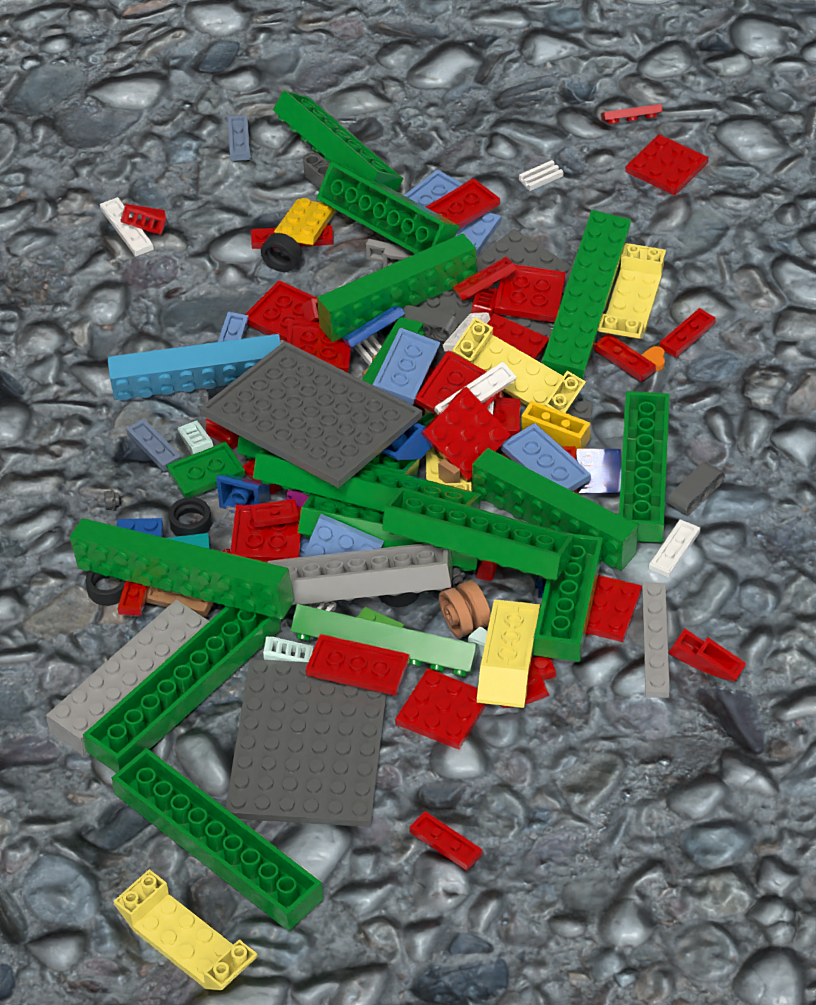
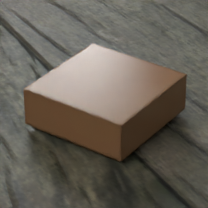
M445 459L441 460L438 463L439 479L445 483H460V469Z

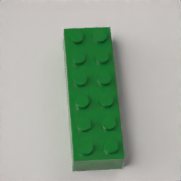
M566 533L574 536L571 558L557 580H546L533 637V655L580 662L602 559L603 538Z

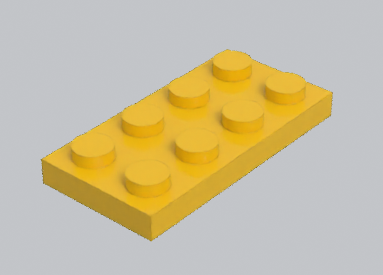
M308 198L297 199L274 233L287 234L297 243L314 245L335 214L336 209L322 201H310Z

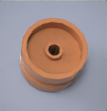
M473 580L460 583L457 590L455 588H448L440 592L439 604L443 617L449 629L457 638L462 639L471 635L473 629L476 630L479 627L485 629L489 626L491 613L482 590Z

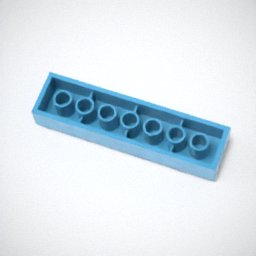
M279 334L109 356V374L114 400L125 401L135 397L147 398L158 394L169 395L173 392H191L195 389H213L217 386L229 385L280 345Z

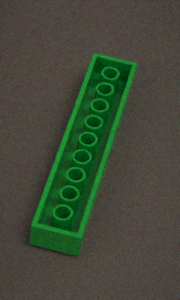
M591 209L542 360L543 365L562 376L569 371L584 380L598 335L600 321L605 312L621 261V255L627 242L631 219Z
M264 448L256 453L253 478L260 480L261 483H274L281 485L283 489L301 490L303 494L320 495L326 500L336 499L343 501L344 504L349 506H363L368 511L378 510L384 512L385 505L401 487L477 509L480 508L481 493L370 465H365L338 488Z
M85 518L80 520L70 535L77 566L84 571L90 570L104 576H111L124 581H131L144 586H151L164 591H171L183 594L184 596H191L208 602L211 601L279 619L285 617L294 601L289 569L287 567Z
M226 606L83 734L86 752L117 773L145 748L150 750L265 645L266 637H274L281 630L280 619Z
M145 748L111 777L114 794L286 930L290 931L323 900L321 881L148 748Z

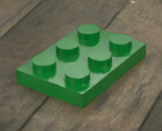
M227 442L166 465L167 472L184 498L193 497L216 488V477L218 475L245 476L244 468Z

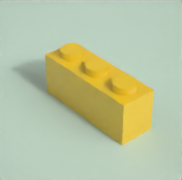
M530 401L521 416L522 430L535 423L560 446H576V453L581 454L590 440V422L537 402Z

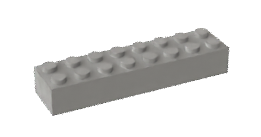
M428 543L268 561L270 564L289 569L294 595L292 605H308L316 602L329 603L334 600L343 599L350 601L355 598H375L380 595L395 596L401 593H420L425 590L434 589L441 591L451 588L453 562L451 551L445 548H436Z
M176 599L46 715L49 732L82 756H85L87 752L83 734L209 621Z

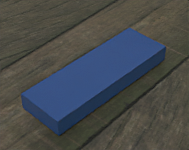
M394 305L343 337V340L347 346L353 347L405 313L402 307Z

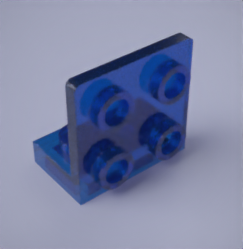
M576 449V460L592 474L590 481L577 488V493H620L621 449Z

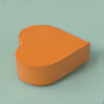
M651 347L641 354L656 365V371L663 370L665 366V352L661 347Z

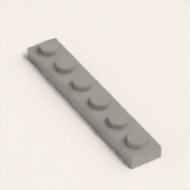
M642 582L645 698H669L665 583Z

